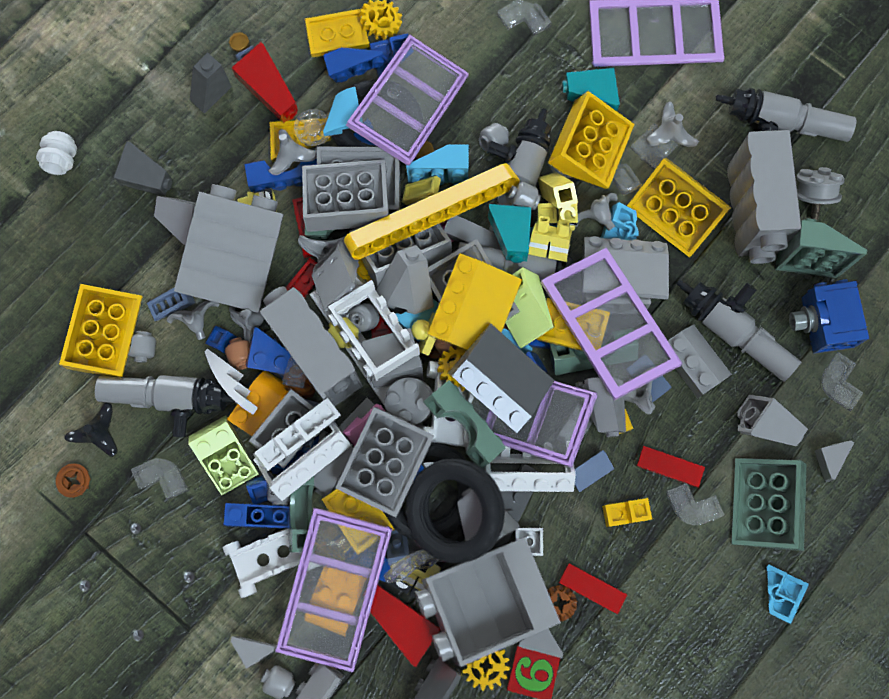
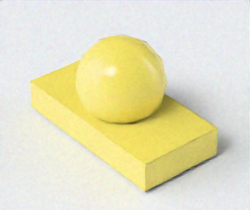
M433 176L406 184L402 202L410 205L437 194L441 179L438 176Z
M433 312L429 321L420 319L415 321L411 327L414 338L420 340L418 344L420 353L424 355H430L436 339L428 335L436 314Z

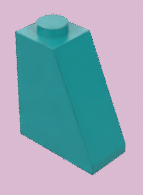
M614 68L566 73V78L562 81L563 93H566L567 100L574 102L581 95L589 91L611 108L618 111L620 103Z
M489 204L488 219L505 259L514 263L527 262L531 207Z

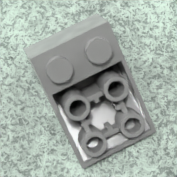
M341 239L314 266L312 272L314 284L326 312L329 310L328 306L341 299L346 292L350 293L356 285L355 278L358 275L356 272L359 267V260L352 258L344 241Z

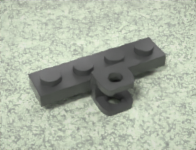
M524 463L521 464L518 472H539ZM501 491L505 511L517 523L534 491ZM512 533L504 539H502L501 541H499L498 543H496L494 546L499 548L503 545H506Z

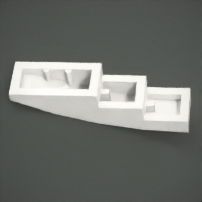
M206 349L205 354L209 366L219 384L235 402L251 414H254L258 407L246 399L251 391L239 383L243 374L209 349Z
M326 398L258 449L253 455L265 471H268L337 419L340 413L331 401Z

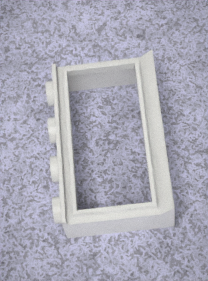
M372 280L328 306L330 322L334 327L338 326L340 328L339 334L345 343L349 342L353 347L350 349L356 360H362L364 363L362 366L368 377L372 376L375 381H378L379 378L414 356L420 355L418 344L412 343L409 332L406 328L403 329L400 326L397 315L394 312L391 313L388 309L385 298L382 295H378ZM367 298L370 299L405 349V351L376 368L340 315Z
M335 421L329 424L333 431L276 478L273 477L269 470L265 471L256 458L253 459L266 479L269 488L281 501L286 499L351 446V443Z
M566 441L565 454L568 449L570 441ZM546 443L544 449L553 451V445ZM506 447L501 454L490 462L559 464L522 452V454H510L509 447ZM490 463L485 466V471L495 480L500 491L574 492L576 476L574 464L572 468L564 465L565 473L491 472Z

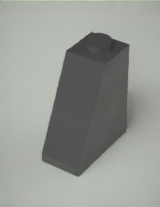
M209 53L193 66L190 101L205 114L232 87L223 66Z
M126 141L114 179L122 186L166 196L167 190L169 191L172 186L170 175L135 145Z

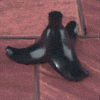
M105 402L99 413L88 424L67 433L64 436L65 440L72 443H93L110 457L116 455L118 452L117 446L108 431L113 413L112 405Z

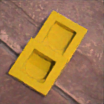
M648 498L602 506L606 527L652 520Z

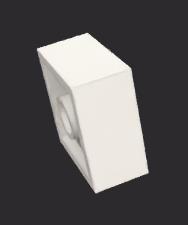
M517 528L515 530V540L525 537L532 555L543 556V528Z

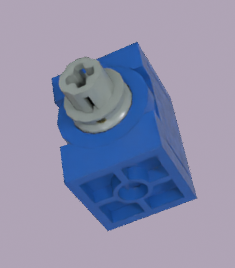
M847 279L836 281L832 285H827L826 282L815 284L801 298L803 304L801 310L791 312L789 315V323L793 331L804 330L805 333L810 332L811 335L809 336L813 354L855 348L869 339L856 281L848 282Z

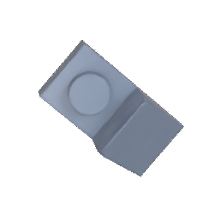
M396 530L391 532L387 547L389 565L410 562L407 537Z

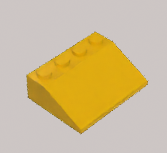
M587 91L574 101L548 163L563 174L608 189L635 124Z
M664 158L627 205V207L636 211L639 219L689 258L731 209L728 204L668 158Z
M459 253L428 335L467 351L490 324L502 333L522 279L480 260Z
M80 284L59 365L69 370L123 377L143 296Z

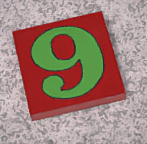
M517 646L507 691L537 699H551L560 658Z

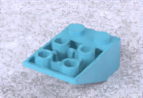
M446 145L413 161L409 166L406 165L408 183L433 176H438L441 179L440 185L444 183L457 185L468 180L469 145Z

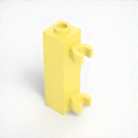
M557 172L539 177L538 183L541 196L548 203H551L556 208H560L558 212L559 217L565 220L564 213L567 210H570L572 217H576V211L571 207L572 204L578 203L574 182Z

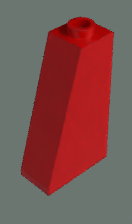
M260 42L232 67L235 77L284 124L296 116L298 108L264 44Z
M377 584L370 612L408 661L416 667L433 641L432 636L438 634L440 627L429 619H425L419 612Z

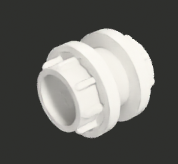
M52 131L41 138V149L38 150L36 159L44 171L54 175H62L72 169L73 157L77 152V146L74 144L75 141L72 137L64 132Z

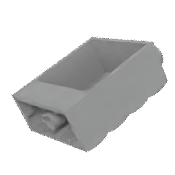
M790 130L749 132L728 165L727 174L731 186L730 202L733 208L732 222L736 232L735 249L738 256H749L750 263L753 264L774 261L776 259L775 254L787 248L788 242L801 229Z
M212 184L210 194L203 192L198 194L174 292L259 313L284 215L276 212L278 202L275 200L254 195L251 205L236 202V190Z
M282 286L273 290L265 297L263 302L266 307L259 312L323 400L328 398L335 407L363 387L349 358L340 350L335 339L325 330L319 317L310 309L306 300L297 289L293 287L287 291Z
M525 537L489 551L478 559L460 563L422 579L424 589L415 593L424 618L435 615L441 629L440 633L432 636L434 646L441 661L444 662L452 658L454 665L459 667L561 623Z

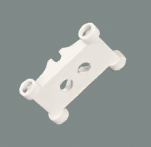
M429 361L427 378L435 379V392L446 383V379H439L442 373L437 372L438 366H440L438 362ZM458 387L462 396L472 403L474 396L466 389L462 392L460 387ZM432 413L431 427L424 426L422 429L434 435L432 442L462 446L467 450L469 438L464 426L457 420L450 422L445 417L437 419Z
M289 528L269 535L265 539L257 540L241 548L239 541L222 547L225 556L229 555L233 562L241 589L238 592L241 598L257 592L255 583L299 565L302 552H289L286 558H281L278 555V548L280 546L286 545L289 548ZM263 553L269 556V563L266 566H260L257 561L259 555ZM309 562L308 570H312L321 565Z

